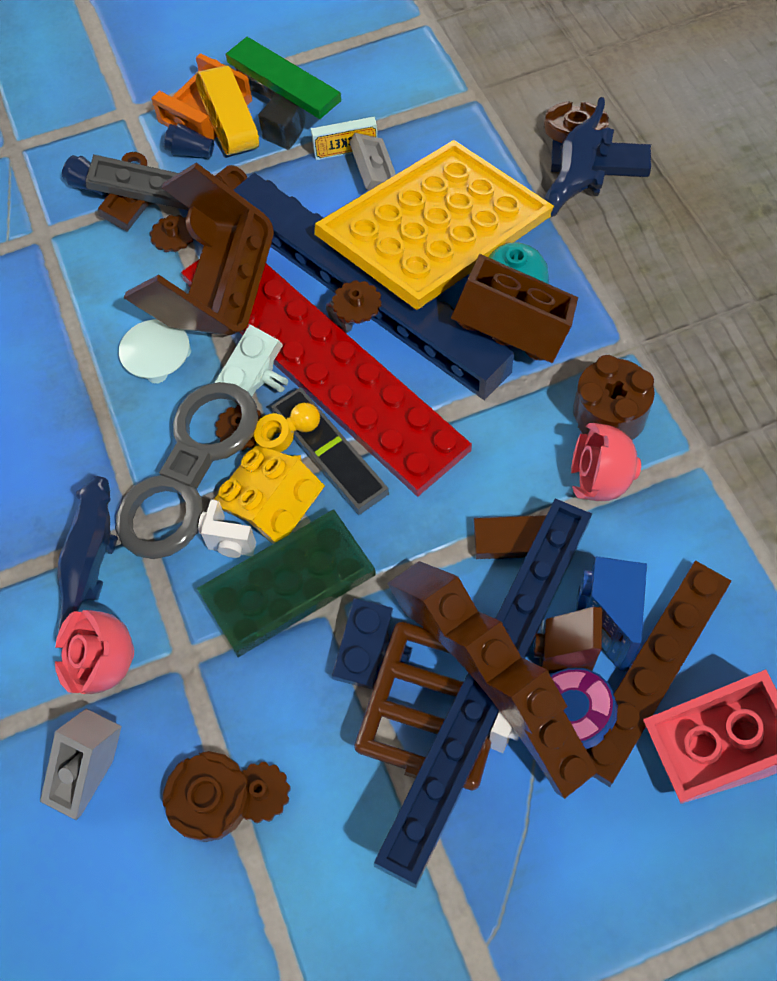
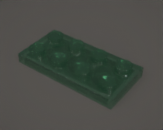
M333 509L201 585L197 590L236 656L240 657L374 577L376 571Z

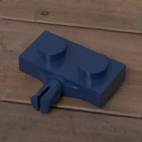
M353 598L332 673L333 680L373 689L377 670L382 665L389 644L388 629L393 614L392 607ZM405 646L400 662L409 664L412 647Z

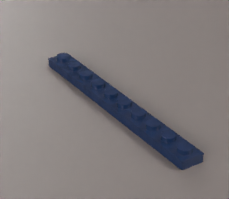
M556 498L495 618L502 622L520 656L524 659L592 516V513ZM469 673L374 861L375 868L415 889L500 711Z

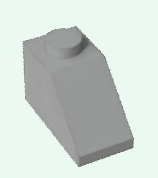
M85 709L57 729L53 739L40 802L77 820L84 812L114 760L122 726Z

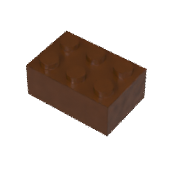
M479 254L451 319L458 321L459 325L467 330H478L491 336L494 341L501 345L517 347L535 360H546L553 363L572 327L578 297Z

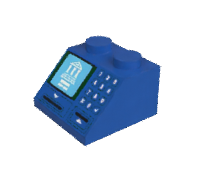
M596 556L591 571L584 570L582 585L579 586L576 611L591 607L602 608V650L619 670L628 671L642 642L647 563Z

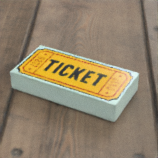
M375 117L311 128L315 159L320 160L353 153L349 142L354 133L377 137Z

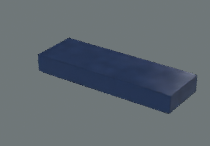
M555 140L552 141L551 172L559 173L560 147L562 143ZM611 143L607 157L602 156L600 149H598L592 170H603L605 175L649 177L651 172V144Z

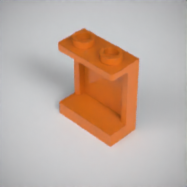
M201 53L196 57L198 71L226 66L218 60L211 59ZM231 68L243 98L248 105L252 101L249 79L241 71ZM196 74L172 97L159 90L151 98L159 123L167 127L170 124L177 125L181 123L209 139L214 140L217 137L196 85Z

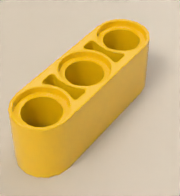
M226 65L196 72V85L224 153L232 155L257 149L259 147L258 131L231 68Z

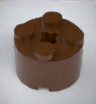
M612 355L599 357L597 362L584 370L577 386L573 415L576 418L581 433H589L591 429L585 427L588 423H597L618 428L626 433L631 440L639 436L645 427L654 400V377L652 374L628 360L619 359Z

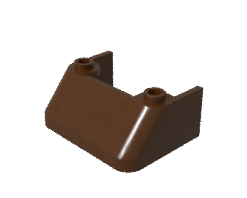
M196 162L164 182L162 186L163 190L189 208L186 217L188 232L196 241L204 245L189 293H186L158 274L126 291L124 299L174 329L233 335L244 330L248 325L272 243L274 230L270 219L263 212Z

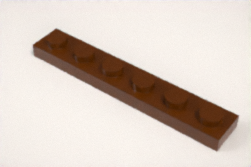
M695 560L614 693L618 705L617 721L612 730L611 728L603 736L604 740L598 745L586 749L598 770V773L593 776L594 778L611 787L646 728L643 719L653 716L732 580Z

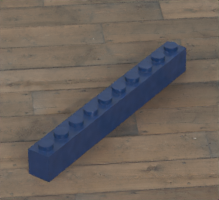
M253 173L234 189L236 193L270 219L274 230L271 248L334 293L338 288H342L344 283H351L354 280L359 282L366 281L369 285H374L376 291L381 294L382 306L378 309V314L372 316L371 320L484 401L512 373L514 352L511 351L509 346L497 343L491 336L478 330L471 331L459 325L458 321L451 319L454 308L450 304L441 302L436 298L418 310L413 308L314 234L315 223L322 220L323 217L303 207L295 197H289L280 191L272 181L264 180L256 173Z

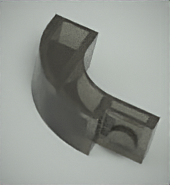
M245 74L249 79L250 90L271 99L258 115L262 138L289 150L303 131L306 119L305 110Z

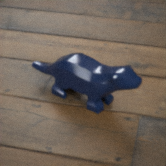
M604 97L598 99L593 115L585 122L576 126L562 142L560 147V171L557 179L544 197L546 201L554 205L551 217L556 216L569 199L588 188L592 190L594 196H598L600 193L605 171L592 170L598 149H600L602 156L607 157L614 134V129L608 127L595 130L604 111Z
M94 476L86 486L76 492V497L80 499V505L74 516L58 561V581L61 594L59 630L69 614L79 611L84 599L91 601L99 599L103 586V581L98 580L100 566L105 551L107 550L108 554H112L118 540L117 536L111 535L110 514L108 511V503L111 500L108 480L104 477Z

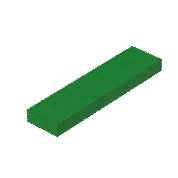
M248 36L225 54L227 63L318 119L324 117L341 102V92Z

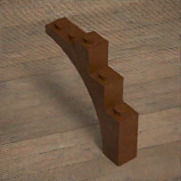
M418 561L387 583L406 616L417 622L435 637L489 696L523 741L558 795L565 799L598 773L596 766L564 712V709L568 706L549 672L520 656L502 622L477 610L457 575Z

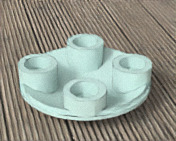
M157 319L147 320L132 327L124 335L119 346V358L124 368L137 377L148 379L151 383H161L166 380L167 376L176 371L191 354V347L186 332L182 329L171 328Z

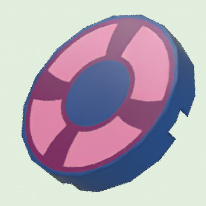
M567 668L551 674V678L568 706L564 709V712L585 749L598 745L604 740L603 736L610 728L612 730L617 721L618 705L610 684L600 674L585 668Z

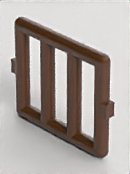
M398 622L392 632L354 748L360 755L406 769L404 775L416 779L426 757L375 741L381 718L384 717L434 734H438L445 719L388 701L394 679L397 678L453 697L457 696L463 681L400 662L407 640L449 654L451 653L426 629L406 622ZM490 733L464 789L473 791L480 786L491 747Z

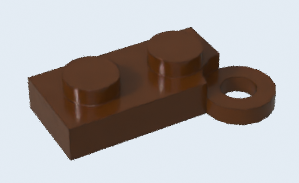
M138 152L126 153L121 159L126 162L136 161L140 165L147 166V159ZM109 194L98 207V214L103 219L128 232L150 202Z

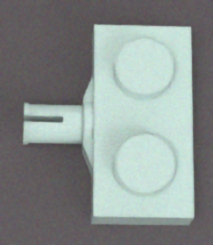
M249 325L215 383L236 384L248 391L251 396L264 383L278 390V392H283L285 388L274 380L287 386L288 379L272 371L274 359L283 344L278 339Z

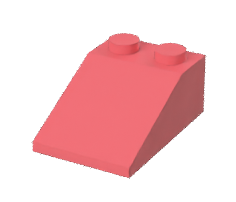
M766 669L643 719L681 804L777 773V689Z

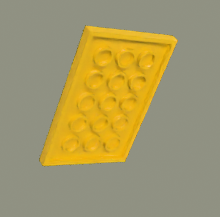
M452 140L315 223L314 234L418 310L470 274L479 254L489 257L497 247L517 241L550 218L554 205L457 141Z

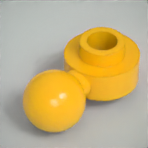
M304 402L296 405L287 419L277 413L265 415L257 423L254 439L261 447L282 452L292 443L294 431L310 432L318 426L320 413L313 404ZM281 433L278 438L272 440L275 434Z

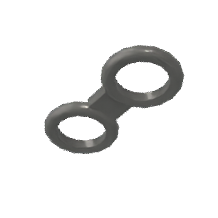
M217 382L204 385L190 393L179 405L173 420V435L177 443L161 468L160 475L149 477L135 485L122 499L116 514V532L123 546L134 555L149 559L171 556L186 547L198 533L199 519L203 512V500L197 491L199 484L213 461L226 459L242 450L254 435L258 423L257 404L248 391L236 384ZM228 399L241 406L242 418L239 427L229 438L211 445L198 443L191 438L190 422L196 411L204 404L212 400ZM164 491L175 492L181 495L186 502V515L182 525L174 534L164 540L155 542L144 541L136 536L133 529V519L137 508L145 499L155 493Z

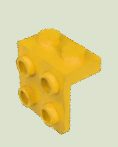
M258 445L243 456L241 464L230 479L221 485L214 500L220 502L223 511L248 521L272 544L281 547L325 485L299 458Z

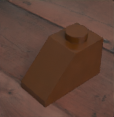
M591 607L547 618L543 632L537 633L534 639V658H541V667L549 673H555L567 668H585L593 671L602 649V608Z

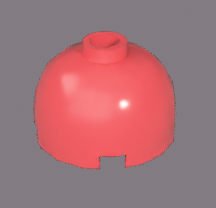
M588 423L585 427L591 430L588 434L580 433L573 452L571 474L579 472L580 487L572 486L573 492L580 499L610 501L624 494L631 486L633 480L639 477L641 460L637 457L633 441L622 430L609 425Z
M94 610L74 611L62 623L56 638L55 648H62V661H55V670L60 684L70 693L96 694L113 688L126 676L134 658L133 642L127 626L113 614Z

